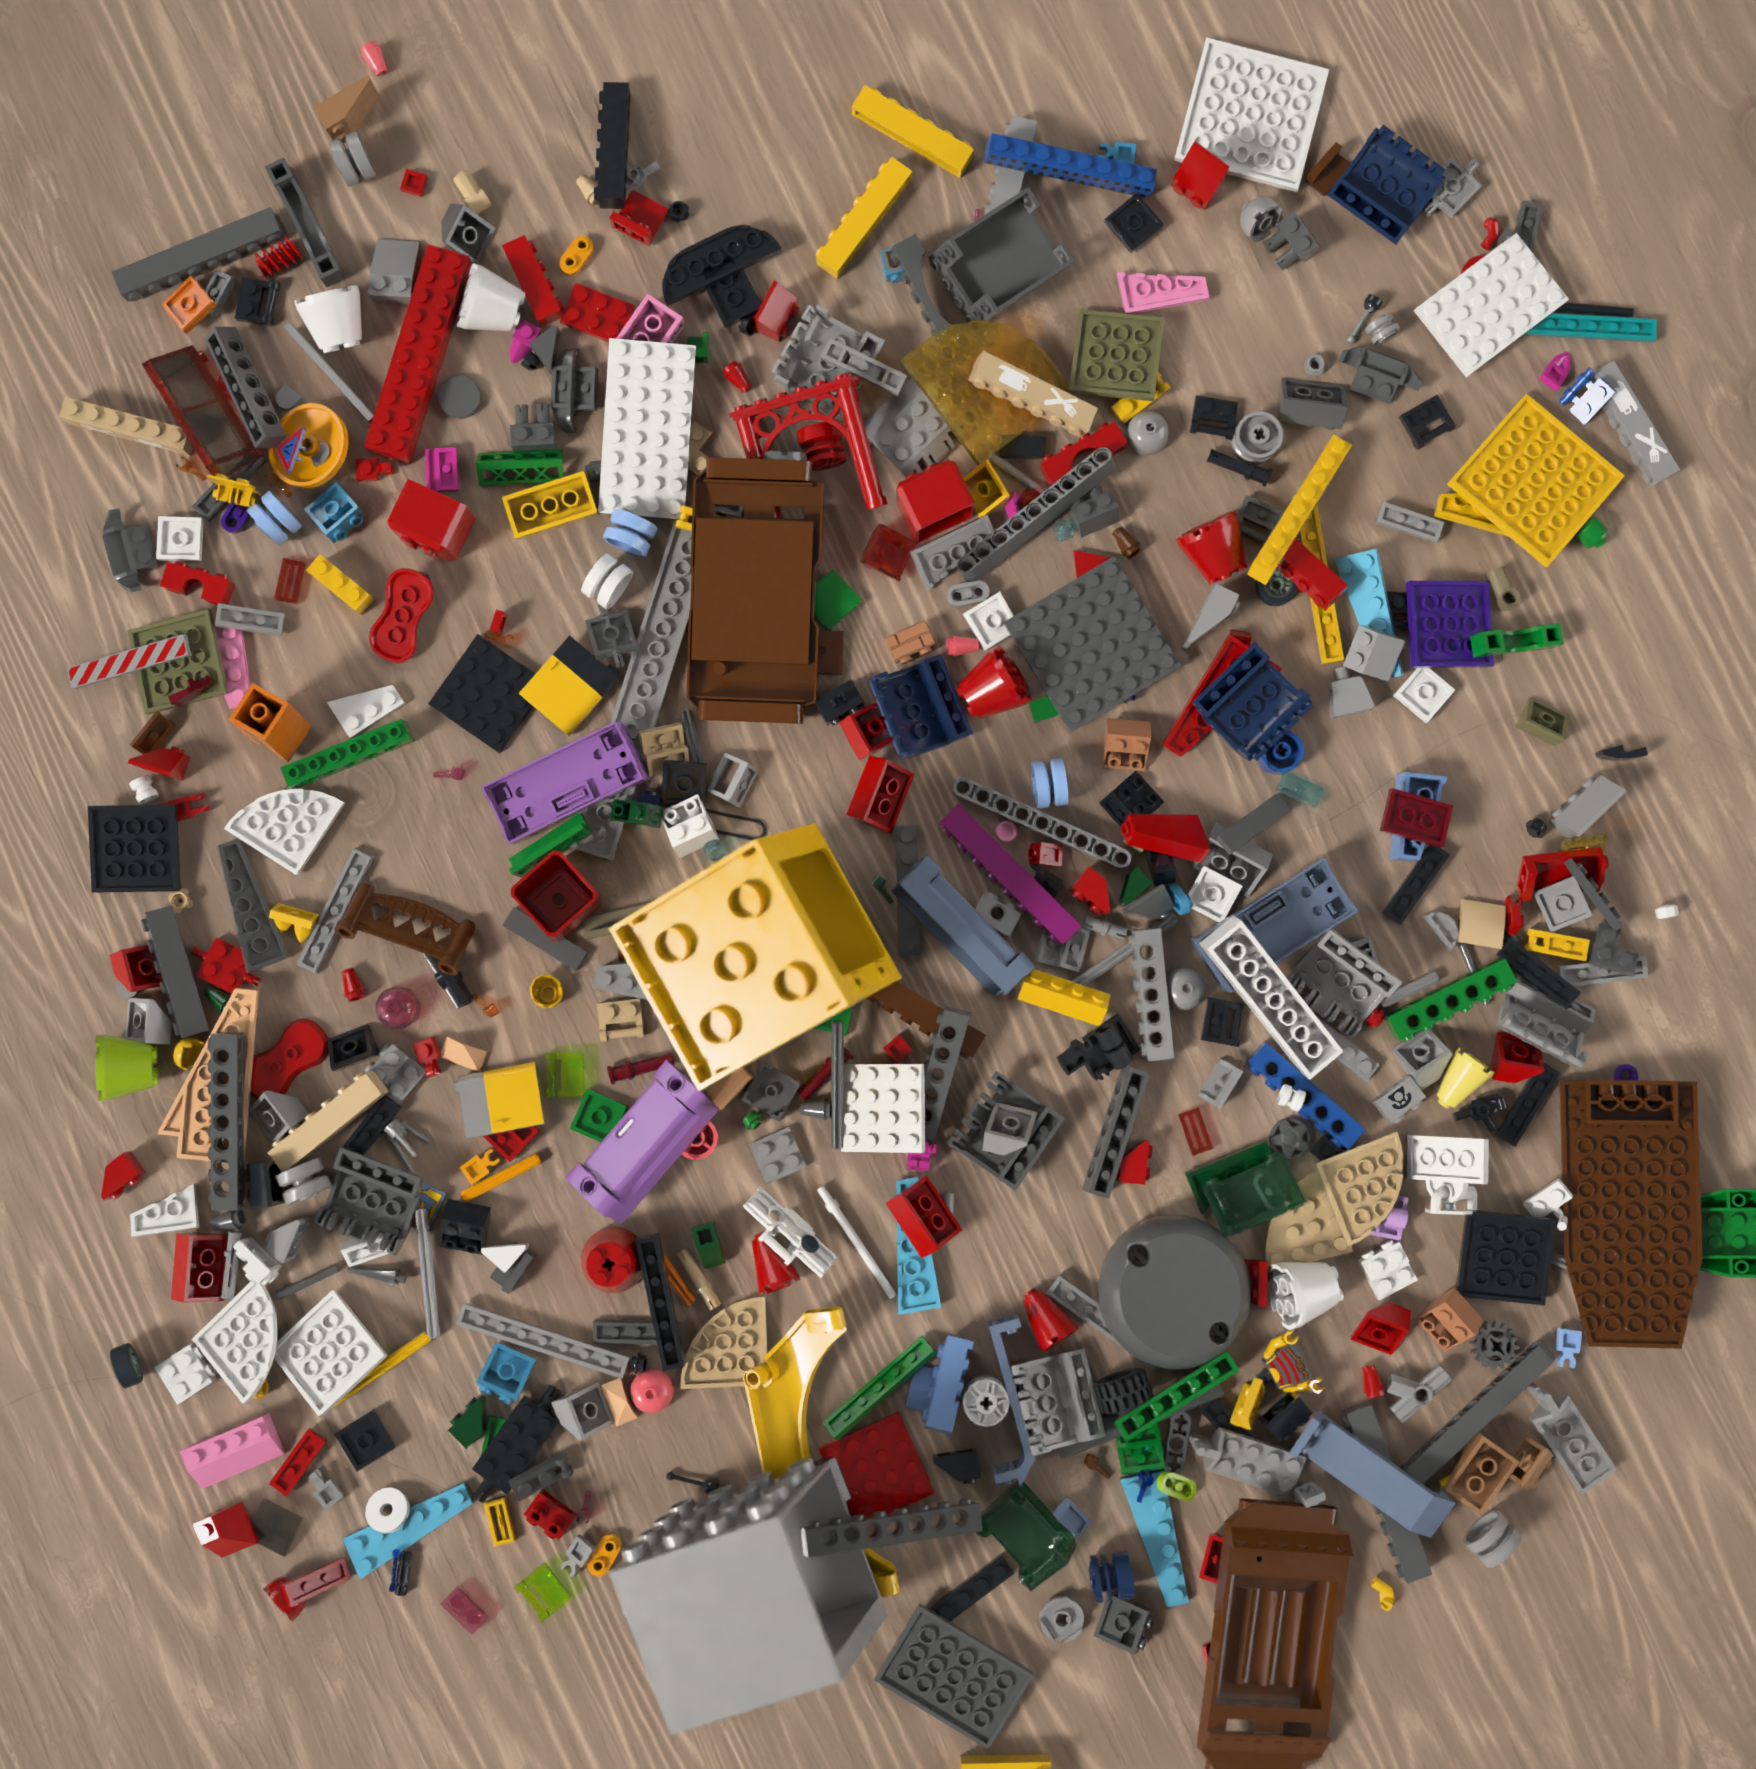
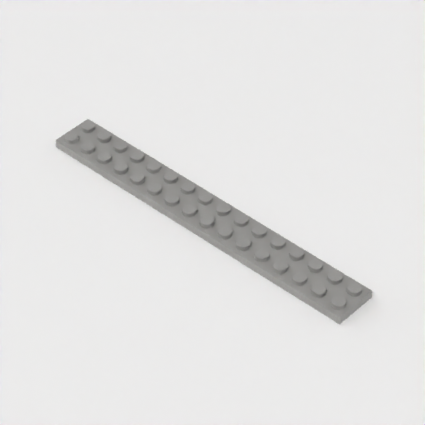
M674 521L636 640L638 650L632 653L611 719V723L617 721L625 724L643 763L644 758L638 732L656 727L689 622L692 532L676 528V521ZM625 752L622 753V758L626 757ZM637 785L584 809L582 814L592 833L572 845L571 848L613 861L625 825L623 822L611 820L614 799L632 801Z

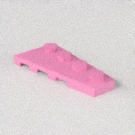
M1117 272L1124 314H1137L1209 299L1205 277L1181 275L1173 277L1163 274L1155 276L1145 275V273L1125 274V272Z
M215 626L229 694L224 695L229 709L233 710L236 709L250 687L243 631Z

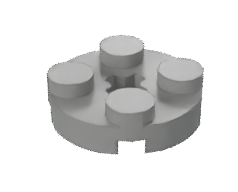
M1067 1595L1054 1596L1045 1602L1040 1610V1624L1048 1638L1054 1641L1069 1642L1081 1633L1084 1614L1076 1600ZM1058 1614L1067 1615L1065 1624L1056 1622Z

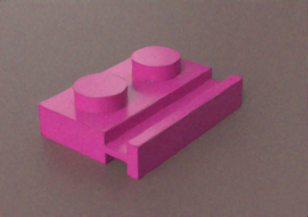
M456 447L425 449L427 487L437 492L459 491L458 449Z

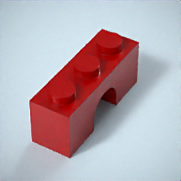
M176 560L174 564L167 561L160 587L167 591L187 596L188 590L193 584L202 583V600L217 606L218 603L229 605L235 586L229 580V576L217 573L214 576L208 574L209 570L201 567H196L194 570L188 568L189 565Z

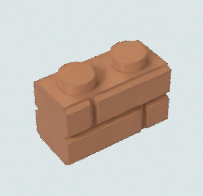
M924 620L885 638L886 645L895 664L900 662L901 665L912 661V656L920 653L923 656L932 652V647L935 646L933 637Z

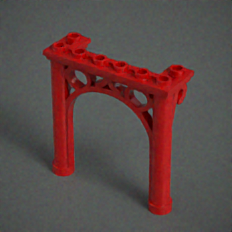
M844 373L835 376V381L821 380L815 382V387L809 389L807 386L794 389L795 393L787 395V392L774 395L775 399L767 401V398L754 401V406L753 404L734 407V412L729 413L730 418L736 421L746 459H764V453L770 451L779 434L797 422L821 420L834 425L844 434L849 443L867 510L888 505L886 496H883L859 409L861 404L855 387L860 386V377ZM837 391L838 397L831 393ZM815 398L812 403V411L815 414H811V410L803 409L799 402ZM830 398L834 401L835 407L827 416L819 411L818 405L821 400ZM790 406L789 413L783 418L785 422L782 423L781 416L773 412V410ZM840 409L842 410L846 426L835 419ZM768 416L775 418L776 427L772 433L761 429L760 423L763 418ZM761 436L767 437L763 450L759 442ZM774 507V518H783L780 507Z

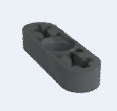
M1186 1412L1170 1417L1165 1446V1470L1178 1475L1184 1469L1191 1427V1418ZM1180 1415H1183V1418L1186 1420V1423L1181 1424L1180 1429L1185 1431V1434L1173 1432V1429L1178 1431V1423L1175 1419H1178ZM1177 1436L1181 1437L1183 1445L1178 1449L1173 1448L1171 1440ZM1169 1451L1177 1453L1176 1462L1179 1464V1467L1176 1466L1174 1470H1171V1467L1168 1465V1462L1171 1463L1173 1461V1454H1169Z

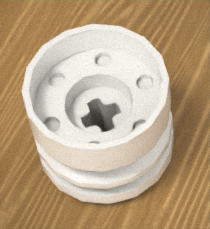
M980 1374L975 1375L965 1384L962 1391V1402L964 1411L972 1422L987 1427L996 1425L1004 1419L1009 1409V1398L1001 1380L993 1375ZM984 1397H988L989 1401H992L986 1407L980 1402L984 1401Z

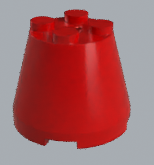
M1235 510L1183 533L1176 539L1179 548L1209 585L1219 580L1223 581L1231 577V573L1242 571L1248 567L1239 519Z
M999 645L991 649L960 681V686L956 688L962 699L965 698L968 702L967 709L973 717L977 716L983 719L1025 706L1032 701L1031 695L1026 693L1029 687L1022 673L1013 660L1011 661L1009 657L1003 655L1006 652Z
M617 1226L603 1228L594 1233L585 1243L581 1254V1267L588 1282L596 1289L606 1293L624 1292L636 1285L643 1276L635 1242L638 1237L633 1232ZM607 1258H609L610 1261L615 1262V1265L612 1266L610 1264L604 1263L607 1261Z

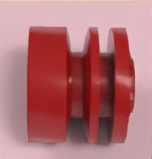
M819 422L805 426L797 431L799 448L807 449L802 453L807 455V461L813 462L812 471L831 469L847 461V454L844 453L845 445L838 443L843 439L842 432L834 425L827 422Z

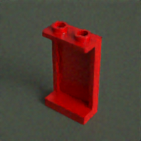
M1601 847L1523 856L1517 881V888L1522 901L1531 900L1533 890L1545 888L1573 876L1564 864L1570 858L1576 864L1581 863L1588 872L1585 875L1586 878H1593L1599 887L1596 891L1599 892L1602 883L1605 882V870L1609 866L1607 856H1604Z

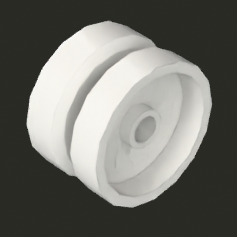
M608 553L604 554L590 570L582 585L581 592L590 599L597 597V603L606 610L610 609L629 585L633 576V570L625 564L617 567V559Z

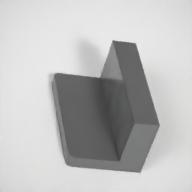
M527 1249L508 1272L504 1273L496 1267L490 1278L502 1286L501 1290L510 1294L536 1255Z

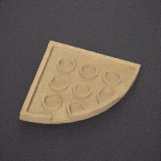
M1396 1131L1314 1163L1347 1246H1351L1370 1235L1386 1219L1398 1198L1403 1179V1151L1398 1132Z
M1316 1170L1306 1175L1305 1178L1292 1186L1284 1194L1285 1204L1280 1209L1274 1210L1271 1215L1264 1246L1265 1261L1268 1262V1267L1280 1262H1314L1353 1252L1352 1246H1347L1318 1171Z
M766 1296L752 1297L733 1303L719 1311L704 1324L695 1336L686 1354L685 1367H682L681 1389L745 1386L743 1381L744 1373L758 1364L765 1363L764 1356L768 1353Z

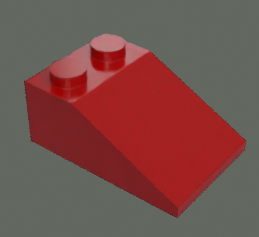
M1194 141L1176 172L1171 186L1177 194L1184 195L1190 199L1192 205L1205 210L1220 191L1230 166Z
M877 702L850 714L839 722L858 760L892 744L894 740L889 735L884 722L886 719L882 717Z

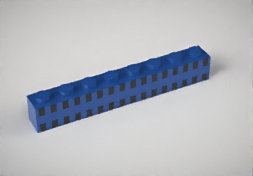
M994 133L991 134L986 143L983 162L1129 195L1138 193L1143 198H1147L1154 190L1157 169Z

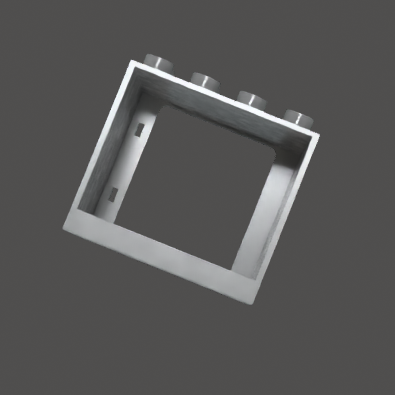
M806 1458L788 1466V1473L777 1479L774 1478L772 1471L759 1474L747 1481L748 1487L736 1493L733 1485H727L710 1492L707 1495L709 1500L697 1506L693 1498L680 1501L668 1508L669 1514L653 1521L655 1527L640 1533L637 1536L638 1542L621 1550L624 1560L610 1574L622 1604V1613L627 1617L646 1668L648 1683L653 1687L670 1735L842 1682L887 1617V1610L863 1549L810 1558L806 1557L803 1553L801 1527H806L807 1522L820 1521L821 1524H826L832 1518H842L843 1521L851 1520L830 1462L815 1467L812 1458ZM851 1527L844 1531L845 1539L851 1538L853 1534ZM825 1531L822 1534V1542H828L831 1538L830 1531Z

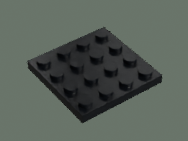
M477 634L428 704L500 754L533 707L519 692L533 678L535 673Z
M177 804L88 806L92 893L180 891Z
M1466 1209L1473 1211V1214L1465 1215L1456 1290L1462 1297L1545 1306L1556 1220L1547 1217Z

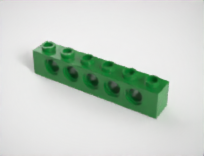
M399 719L280 768L288 788L299 789L415 741L407 722Z
M1498 958L1384 1015V1018L1394 1038L1405 1042L1414 1038V1033L1420 1030L1425 1032L1434 1028V1023L1440 1020L1446 1022L1454 1018L1453 1014L1460 1010L1463 1013L1474 1007L1473 1004L1478 1001L1483 1003L1492 999V994L1498 991L1500 993L1509 991L1513 988L1512 984L1516 983L1517 980L1506 958ZM1489 976L1494 978V984L1491 987L1486 985V979ZM1472 985L1475 988V993L1473 996L1468 997L1466 990ZM1453 995L1456 1001L1453 1006L1449 1007L1447 1005V998ZM1430 1005H1434L1436 1013L1430 1017L1427 1014V1009ZM1414 1014L1417 1021L1415 1025L1409 1026L1407 1022L1408 1017Z
M1228 1351L1156 1395L1145 1404L1118 1419L1114 1425L1127 1443L1236 1374L1239 1368Z

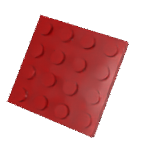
M899 1411L844 1435L838 1441L833 1440L819 1447L822 1457L836 1458L851 1499L845 1501L850 1516L863 1514L864 1518L872 1517L874 1512L886 1511V1514H891L895 1509L904 1508L935 1494Z

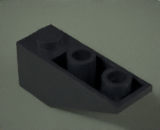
M1145 850L1154 887L1161 884L1175 883L1176 867L1173 857Z

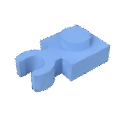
M1566 1328L1557 1329L1555 1349L1561 1351L1557 1358L1558 1366L1563 1367V1361L1569 1359V1367L1575 1368L1576 1360L1573 1357V1353H1580L1582 1331Z

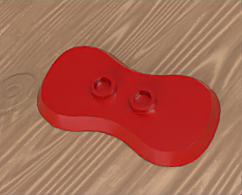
M400 568L395 570L388 578L384 610L373 624L369 633L370 647L380 658L393 663H403L414 654L417 645V626L419 620L431 605L434 595L433 585L425 575L413 569Z
M302 1018L291 1022L272 1048L253 1056L250 1094L256 1099L267 1090L285 1095L292 1081L300 1073L321 1064L329 1053L328 1037L324 1030L310 1019Z

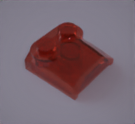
M880 523L869 538L862 553L861 563L869 569H874L900 582L902 573L911 556L909 551L914 549L918 543Z

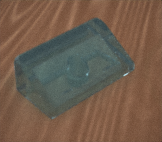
M1288 772L1282 774L1275 791L1316 808L1324 788Z

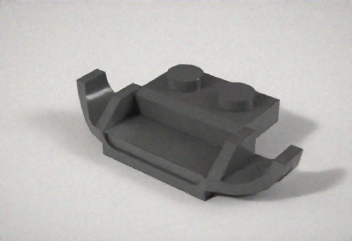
M1366 347L1343 350L1339 358V362L1357 368L1349 388L1350 390L1388 404L1391 403L1398 384L1419 391L1423 382L1406 362Z
M578 348L563 351L558 357L555 366H552L550 408L553 410L558 424L566 433H576L573 416H577V412L597 411L599 369L597 367H579L576 364V356L580 353Z
M120 509L108 510L102 538L113 578L128 592L141 591L142 588L138 581L137 572L158 568L148 527L143 525L125 529L122 524Z

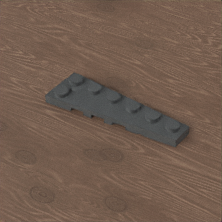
M239 838L218 845L217 850L247 974L288 959L289 954L274 919L269 918L270 910Z

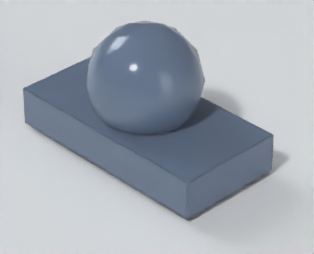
M1067 1497L1063 1499L1053 1513L1056 1520L1077 1539L1082 1536L1091 1523V1520Z

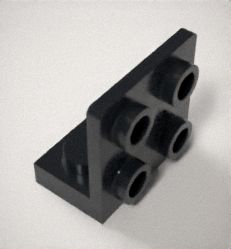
M1134 771L1099 802L1120 827L1129 814H1152L1164 803L1161 797L1137 771Z

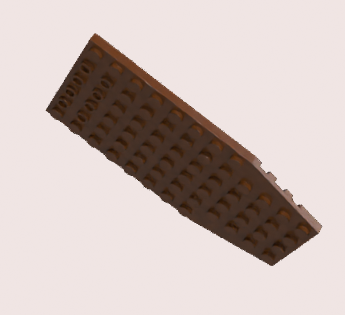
M1560 1080L1562 1182L1573 1194V1198L1562 1205L1563 1214L1568 1219L1567 1227L1563 1230V1257L1588 1346L1682 1349L1688 1315L1693 1302L1694 1289L1698 1280L1697 1276L1702 1263L1697 1081Z

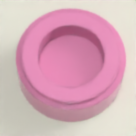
M1009 820L1001 821L995 829L996 837L1002 842L1012 841L1017 835L1016 825Z

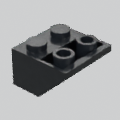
M448 1199L441 1216L440 1246L483 1255L481 1248L485 1247L491 1207Z

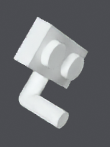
M1558 1178L1523 1202V1206L1532 1216L1545 1217L1553 1212L1559 1219L1558 1229L1563 1231L1567 1227L1568 1219L1564 1216L1560 1206L1572 1199L1573 1194Z

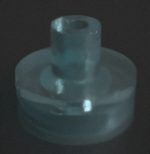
M1056 520L1053 527L1054 532L1057 533L1056 539L1064 542L1065 538H1072L1076 530L1075 525L1066 520Z
M711 840L703 847L705 857L710 861L720 860L726 854V848L721 840Z

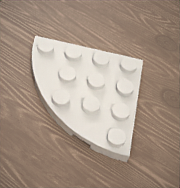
M280 790L257 798L256 801L238 811L224 829L295 875H299L340 813L345 802L326 793L314 790Z
M250 1282L192 1338V1341L243 1404H248L262 1387L276 1352L277 1318L273 1302L266 1287L262 1283Z

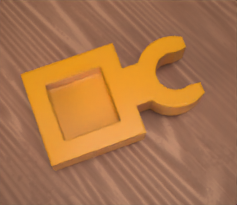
M494 1149L487 1150L483 1159L477 1154L459 1167L471 1185L491 1172L488 1168L489 1165L493 1166L500 1163V1158L495 1161L490 1160L489 1156L495 1151Z

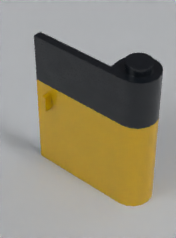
M569 635L519 694L569 737L620 679L617 676L619 671L611 664L606 666L600 660H596L593 654Z

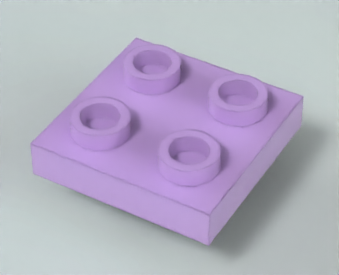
M1398 1195L1389 1215L1370 1235L1401 1241L1402 1231L1406 1227L1408 1211L1406 1210L1408 1197Z

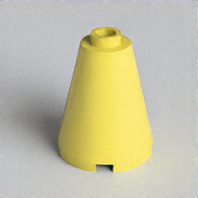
M1461 1047L1456 1049L1436 1094L1439 1097L1437 1102L1447 1109L1450 1106L1453 1108L1458 1106L1495 1074L1493 1070L1486 1071L1489 1067L1469 1052L1462 1054L1463 1048Z

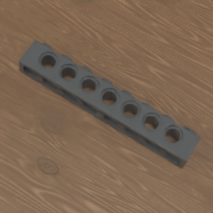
M216 1032L210 1034L211 1038L208 1039V1050L211 1051V1059L208 1061V1072L211 1073V1081L208 1083V1094L211 1095V1103L208 1105V1115L211 1116V1125L208 1128V1137L211 1138V1147L208 1150V1159L211 1160V1169L208 1172L211 1191L208 1194V1202L211 1204V1210H239L244 1207V1032ZM222 1050L227 1051L229 1054L227 1061L221 1056ZM222 1072H225V1073L228 1074V1076H229L228 1082H224V1081L222 1080V1078H221ZM222 1094H226L228 1096V1104L222 1102ZM222 1116H226L228 1118V1126H225L222 1123ZM222 1138H226L228 1140V1148L222 1145ZM222 1160H226L229 1163L228 1170L222 1167ZM223 1181L229 1185V1191L223 1190Z
M971 1498L960 1499L959 1504L951 1505V1502L937 1503L938 1507L929 1508V1505L916 1506V1510L908 1511V1508L895 1509L892 1514H886V1511L874 1512L872 1517L864 1518L863 1514L853 1515L851 1520L843 1521L842 1518H832L826 1524H821L820 1521L807 1522L806 1527H801L803 1553L806 1557L810 1558L983 1531L980 1505L974 1501L972 1502ZM959 1511L960 1520L954 1523L952 1516L955 1512ZM937 1514L939 1522L937 1525L932 1526L931 1518ZM912 1518H917L918 1524L916 1528L911 1530L909 1522ZM891 1521H895L896 1529L889 1533L887 1529L888 1524ZM873 1524L875 1528L874 1533L871 1536H867L866 1528L868 1525ZM851 1527L853 1534L851 1538L845 1539L844 1531ZM825 1531H830V1540L823 1543L822 1534Z

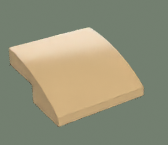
M680 722L638 732L649 777L663 774L664 760L690 762L688 747L684 742L683 729Z
M1462 899L1458 918L1460 925L1457 942L1502 949L1506 906Z

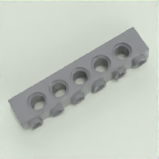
M1161 928L1132 930V935H1129L1130 948L1134 949L1131 965L1132 969L1136 970V978L1133 979L1135 992L1138 991L1139 998L1135 1004L1136 1011L1140 1013L1141 1022H1138V1032L1143 1037V1043H1140L1141 1056H1144L1147 1061L1174 1059ZM1145 945L1151 947V954L1148 957H1143L1141 953ZM1147 967H1152L1153 976L1146 979L1144 977V970ZM1153 988L1156 995L1152 1000H1147L1146 992ZM1156 1010L1158 1017L1155 1021L1150 1022L1148 1014L1150 1011ZM1159 1032V1041L1152 1043L1150 1041L1151 1034Z

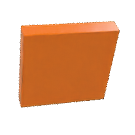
M192 275L161 304L186 334L217 306L211 296Z

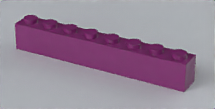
M959 804L940 821V824L943 826L940 830L948 838L953 836L958 841L955 845L964 854L968 851L973 856L971 861L979 869L983 866L988 871L986 876L994 884L999 882L1004 887L1001 891L1009 899L1014 897L1019 902L1017 907L1024 914L1029 912L1034 917L1032 922L1040 930L1045 928L1050 933L1048 938L1055 945L1060 943L1063 946L1081 928V925Z

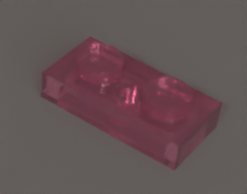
M458 1586L441 1602V1605L471 1635L489 1617Z

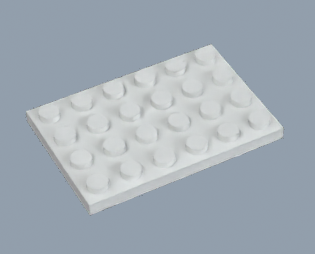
M1515 233L1419 305L1414 312L1467 378L1565 304L1569 298L1519 235Z

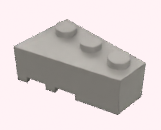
M628 963L597 966L592 988L648 1000Z

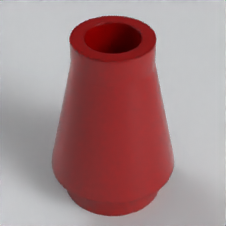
M736 360L722 370L725 374L724 377L737 387L742 394L752 387L741 363L738 364Z
M354 968L343 970L341 973L343 976L344 997L349 1002L364 998L366 990L355 973Z
M1375 1365L1362 1367L1364 1394H1367V1398L1385 1395L1384 1389L1386 1388L1375 1369Z

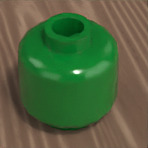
M1592 517L1579 529L1575 537L1585 548L1589 549L1595 546L1597 549L1607 541L1605 537L1608 534V529L1597 517Z

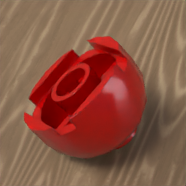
M281 1576L271 1581L263 1590L283 1613L285 1612L288 1618L293 1621L304 1610L306 1600L292 1607L287 1606L281 1585L293 1579L288 1576Z

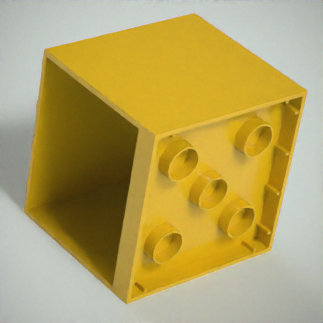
M816 823L753 840L609 928L698 1091L764 1057L902 978Z

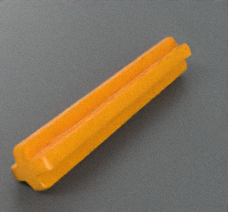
M533 1154L461 1191L462 1199L465 1202L470 1201L542 1163L540 1156Z

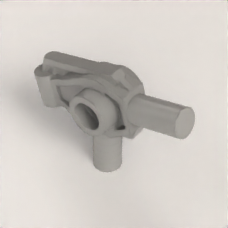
M656 161L644 168H641L639 165L630 167L627 164L626 194L645 185L646 176L660 169Z

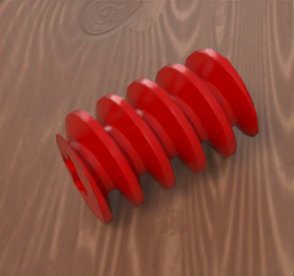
M287 236L284 237L285 245L277 241L278 249L270 245L271 253L263 249V257L257 253L255 254V262L266 280H268L267 272L271 276H275L274 268L282 272V264L289 268V260L296 264L298 263L296 256H299L302 260L304 259L294 241H291Z

